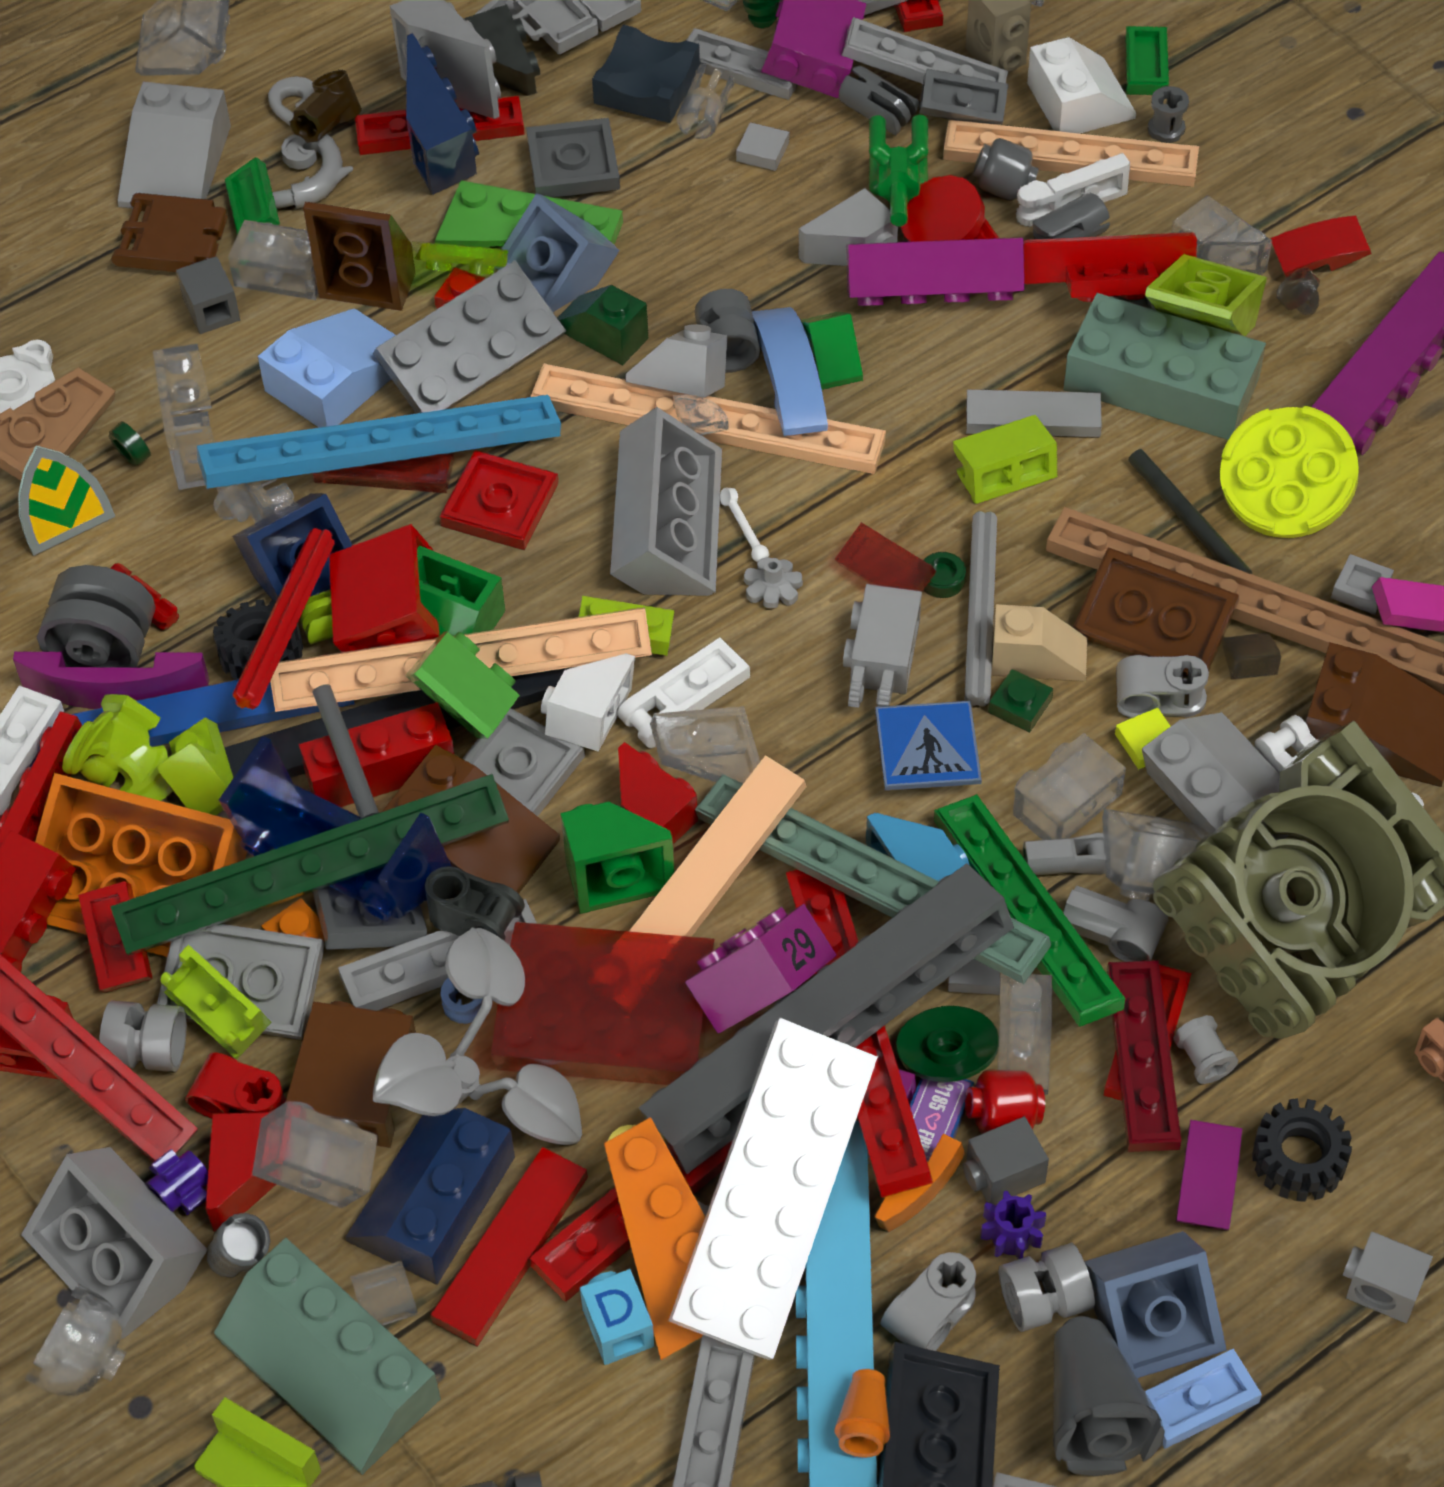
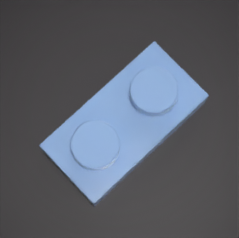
M1234 1349L1145 1391L1163 1424L1165 1432L1162 1445L1164 1449L1258 1404L1262 1396Z

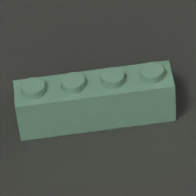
M284 1238L246 1273L214 1332L215 1337L361 1475L379 1460L441 1399L435 1373L287 1238Z

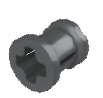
M1165 86L1159 88L1153 93L1151 98L1154 115L1148 122V133L1153 139L1163 143H1173L1180 140L1181 136L1185 133L1186 126L1183 114L1189 107V96L1185 91L1177 87ZM1166 98L1167 102L1166 104H1163V101ZM1170 125H1174L1172 131H1170Z

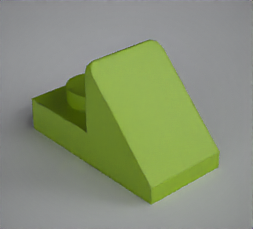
M205 717L169 742L172 755L157 767L159 773L187 808L217 815L240 799L217 723Z

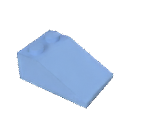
M355 308L288 330L258 356L264 390L319 428L339 425L391 380L373 352L376 347L394 337L395 334Z

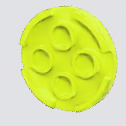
M1285 407L1270 411L1267 408L1252 415L1232 433L1221 456L1220 480L1223 495L1228 506L1245 525L1257 532L1272 537H1302L1329 526L1347 509L1358 484V457L1350 435L1336 419L1313 407Z

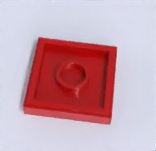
M475 450L439 516L441 527L525 551L559 484L558 473Z

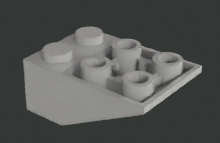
M404 0L390 5L401 77L407 82V35L413 33L421 47L427 45L432 51L438 68L436 72L441 79L447 77L451 82L457 96L455 103L458 108L494 119L500 117L497 99L501 98V90L494 77L492 64L496 62V55L491 42L488 39H483L475 31L472 23L469 20L465 21L456 12L451 2H446L445 0Z

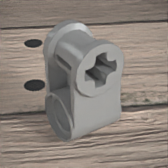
M1135 655L1122 659L1116 666L1118 711L1130 718L1155 708H1159L1163 716L1192 717L1199 714L1204 709L1207 700V694L1204 689L1209 676L1207 665L1201 659L1189 655L1178 657ZM1184 668H1188L1187 679H1183ZM1185 694H1189V703L1187 705L1184 704Z
M948 1252L940 1254L911 1286L902 1291L890 1304L882 1317V1327L903 1344L936 1351L954 1326L970 1311L975 1303L976 1291L974 1286L976 1271L973 1263L960 1253ZM959 1282L961 1287H958L955 1283ZM942 1283H945L948 1287H942Z

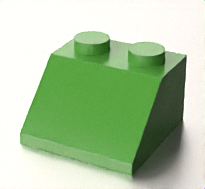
M448 631L443 632L405 676L435 703L438 702L443 710L475 738L488 739L520 696L511 688L516 681L496 663L488 668L475 655L480 649L464 634L458 631L453 637Z

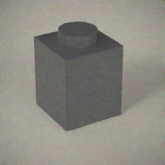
M217 256L176 270L182 298L199 334L240 321L235 291Z
M1022 1117L969 1139L967 1161L963 1162V1170L972 1190L975 1192L981 1190L987 1203L997 1204L1003 1199L1004 1191H1008L1011 1196H1016L1046 1183L1049 1158L1026 1117Z

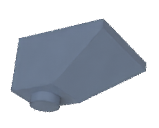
M536 193L492 265L499 271L516 260L549 308L554 312L576 299L579 295L596 287L620 250L593 225L543 195Z

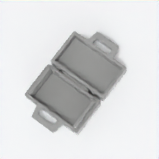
M513 0L514 10L518 13L513 19H521L525 33L532 40L539 41V37H542L558 54H562L598 35V28L604 32L641 12V0Z

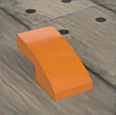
M944 1133L942 1134L927 1162L933 1183L886 1196L875 1215L879 1228L887 1232L896 1229L918 1214L935 1198L952 1177L965 1156L962 1142Z

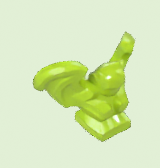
M105 695L101 702L104 712L93 722H85L79 729L66 751L62 770L66 774H76L80 771L87 780L96 784H103L106 787H109L115 781L118 772H120L125 777V783L119 790L159 801L163 800L173 792V789L159 773L157 766L168 758V754L164 745L150 746V736L148 730L157 726L161 718L128 695Z

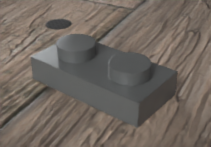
M927 69L924 74L919 114L958 121L1002 125L1008 84Z

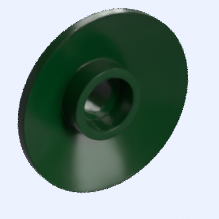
M941 1006L925 1010L906 1022L898 1034L896 1046L899 1060L912 1074L929 1081L954 1082L977 1075L993 1062L999 1049V1036L994 1023L981 1012L962 1006Z

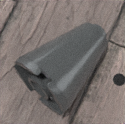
M1086 1316L1074 1317L1066 1321L1054 1336L1053 1448L1059 1463L1061 1459L1066 1461L1068 1470L1075 1474L1088 1476L1117 1474L1127 1470L1126 1460L1141 1454L1143 1462L1152 1457L1162 1445L1165 1431L1158 1412L1105 1324Z

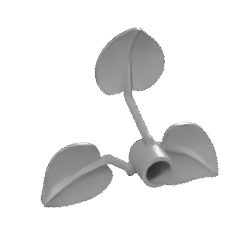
M472 927L451 944L446 954L445 965L450 981L459 992L472 999L482 998V1005L458 1047L447 1060L441 1044L429 1035L410 1033L399 1038L387 1051L378 1068L373 1089V1101L396 1105L422 1115L440 1116L455 1109L468 1096L478 1100L484 1094L507 1089L509 1092H507L502 1100V1108L508 1119L517 1128L530 1136L561 1145L577 1144L582 1136L578 1101L572 1086L558 1071L541 1064H528L518 1071L516 1081L506 1077L480 1085V1072L477 1064L471 1058L464 1056L490 1012L492 1001L504 1006H512L520 999L525 987L524 970L512 948L497 935L482 928Z

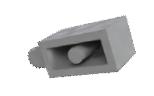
M866 584L863 602H854L851 629L857 630L855 640H846L843 657V667L851 668L848 706L859 708L860 703L863 701L864 688L878 690L876 699L878 707L890 706L892 693H907L920 624L921 591Z

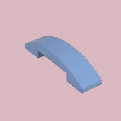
M791 307L752 311L759 345L762 349L775 391L774 406L783 435L789 436L828 431L825 404L816 364L806 332L797 313Z

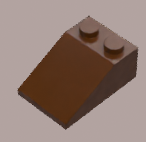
M305 202L303 210L319 298L402 311L416 271L412 244L392 215Z
M1329 642L1306 720L1310 734L1315 739H1318L1354 720L1398 776L1442 787L1444 780V695L1377 654Z
M435 745L383 811L487 775L477 766ZM496 783L509 818V823L415 855L409 859L431 871L440 867H456L490 882L504 884L519 894L560 841V834Z

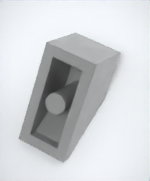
M864 188L799 228V259L803 263L847 266L846 244L897 242L898 226H894L891 223L890 210Z
M687 325L684 327V330L664 340L626 373V382L705 398L725 387L727 335L712 333L711 328L706 325Z

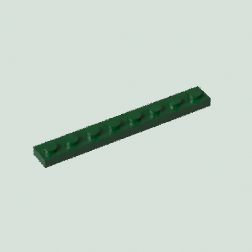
M493 774L110 907L126 954L130 956L509 823V818Z

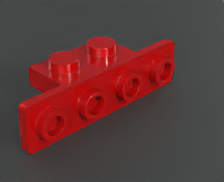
M1193 232L1024 240V284L1066 282L1070 297L1077 298L1083 302H1093L1096 293L1106 296H1121L1127 300H1140L1146 297L1147 287L1183 254L1197 258V237Z

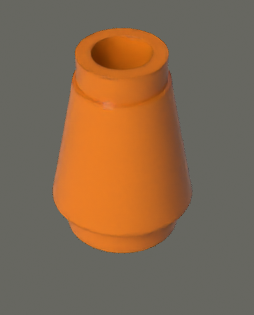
M860 1369L852 1374V1381L834 1431L839 1439V1447L852 1456H876L883 1451L884 1444L890 1439L886 1390L884 1386L885 1377L876 1370Z

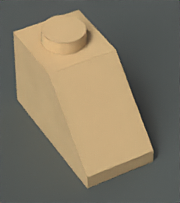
M996 604L991 676H1007L1011 669L1030 678L1086 680L1087 637L1044 607Z

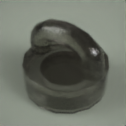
M1300 268L1291 273L1277 289L1276 298L1287 310L1297 309L1302 315H1312L1319 306L1320 298L1317 289L1320 285V280L1309 268Z

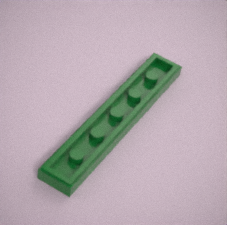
M976 794L934 810V822L937 827L944 831L952 845L958 844L961 846L967 856L969 866L1004 897L1010 917L1049 936L1051 947L1036 967L1077 1025L1081 1027L1124 1010L1125 997L980 797Z

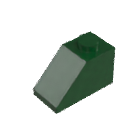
M613 285L579 295L557 317L566 330L565 335L621 365H624L649 339L647 303Z

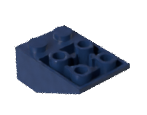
M411 33L407 35L406 120L413 164L431 194L434 195L459 183L461 180L463 181L477 174L475 157L479 155V150L472 136L477 130L470 113L466 109L460 111L455 103L457 96L447 77L441 79L436 72L438 67L430 48L427 45L421 47L414 34Z

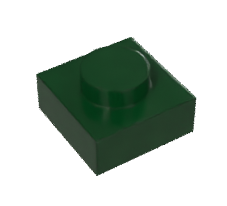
M1011 669L990 700L988 713L1030 733L1052 701L1054 688Z

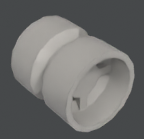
M111 1000L103 1014L99 1042L131 1069L139 1062H142L147 1070L177 1072L183 1059L186 1043L187 1022L185 1010L181 1006L153 1004L148 1011H144L140 1003Z
M1073 1243L1043 1251L1038 1262L1028 1256L999 1265V1280L1005 1303L1014 1324L1020 1332L1051 1323L1053 1313L1056 1312L1061 1317L1067 1318L1094 1309L1095 1299L1091 1279L1082 1255ZM1040 1281H1042L1045 1294L1041 1292Z

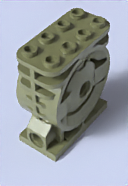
M1354 720L1305 746L1296 754L1297 758L1280 772L1279 792L1264 795L1244 806L1224 821L1213 833L1202 838L1192 851L1181 856L1171 869L1163 872L1153 881V889L1155 891L1153 898L1156 905L1163 913L1173 917L1185 932V939L1189 947L1208 961L1217 973V980L1220 986L1229 995L1238 999L1249 1013L1248 1018L1251 1025L1258 1033L1265 1037L1272 1036L1277 1039H1284L1305 1032L1315 1023L1316 1016L1326 1013L1336 1004L1337 997L1345 995L1352 990L1358 978H1361L1372 967L1378 965L1396 948L1407 928L1428 921L1444 906V833ZM1274 834L1290 835V836H1294V837L1300 838V839H1302V840H1298V839H1279V840H1275L1272 835H1274ZM1287 886H1289L1296 895V905L1293 904L1287 896ZM1300 953L1303 960H1298L1289 954Z

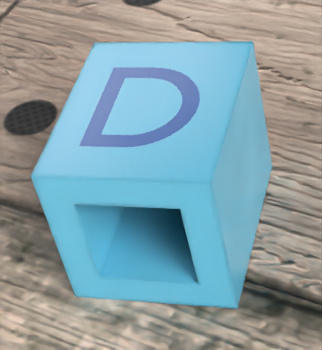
M630 1269L618 1274L616 1272L599 1274L592 1278L587 1285L580 1287L582 1309L604 1365L655 1347L653 1323Z

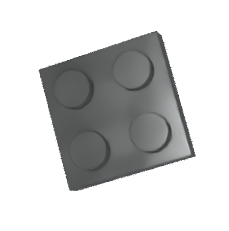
M609 118L526 127L534 186L537 194L548 197H561L620 189V177Z

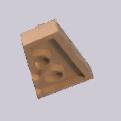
M76 368L37 391L33 399L14 410L9 408L0 413V468L21 481L24 468L36 445L62 452L68 456L114 401L115 390L82 369Z

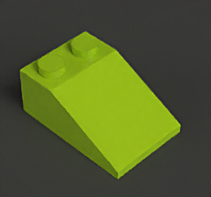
M1183 254L1147 287L1145 296L1157 311L1246 337L1256 325L1267 277Z

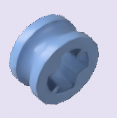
M447 978L441 987L440 993L445 1015L457 1023H471L482 1005V998L472 999L471 1003L462 1005V1000L459 999L456 1004L455 995L459 991L450 979Z

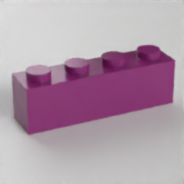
M1023 238L846 244L848 297H857L858 306L884 305L883 296H901V304L927 303V295L944 294V302L970 301V293L987 292L988 301L1014 300L1013 291H1024Z

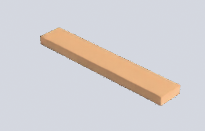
M949 120L943 160L976 163L984 144L991 145L995 139L1002 138L1029 148L1033 154L1032 166L1042 171L1070 173L1094 164L1099 160L1124 153L1130 162L1129 180L1194 187L1199 146Z
M765 755L588 983L590 991L630 1017L807 787L805 780Z

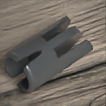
M863 66L853 68L851 71L859 76L857 80L848 75L844 78L839 89L840 101L869 120L875 115L883 116L886 120V130L897 136L901 127L905 126L910 121L911 116L918 112L920 107L919 100Z
M1086 193L1032 221L1034 239L1096 237L1106 232L1110 226V222L1100 225L1109 219L1108 209L1096 194Z
M240 1213L234 1214L222 1223L214 1233L212 1242L207 1246V1262L211 1270L219 1276L229 1278L235 1277L240 1271L248 1272L266 1255L269 1249L270 1233L264 1221L256 1215Z

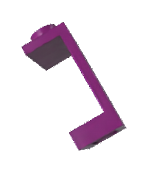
M780 0L776 12V17H778L776 29L761 72L839 99L840 86L847 75L849 76L853 64V59L842 56L848 29L853 17L863 20L867 3L858 0Z

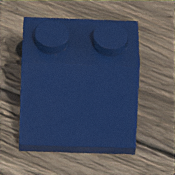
M310 493L232 536L253 577L272 600L277 601L310 530L314 528L321 531L327 529L332 533L331 538L335 544L330 554L352 546L327 494ZM329 557L310 596L331 589Z

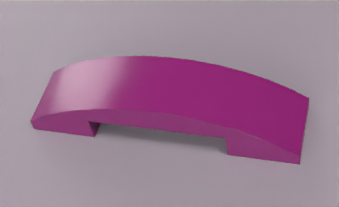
M14 651L13 656L22 687L60 700L62 704L81 708H102L101 702L104 696L110 694L128 695L138 701L209 686V676L203 653L155 652L153 668L66 667L61 652Z

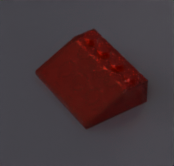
M515 922L510 947L522 964L525 975V987L520 999L514 1005L504 1006L497 1004L491 1056L497 1070L518 1072L528 1064H541L553 1068L563 1076L661 1085L671 1084L690 1070L698 1060L703 1058L707 1016L685 981L701 970L697 961L714 950L715 939Z

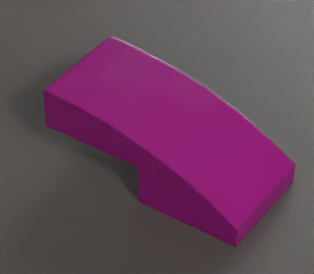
M1190 1119L1176 1222L1229 1231L1242 1128Z

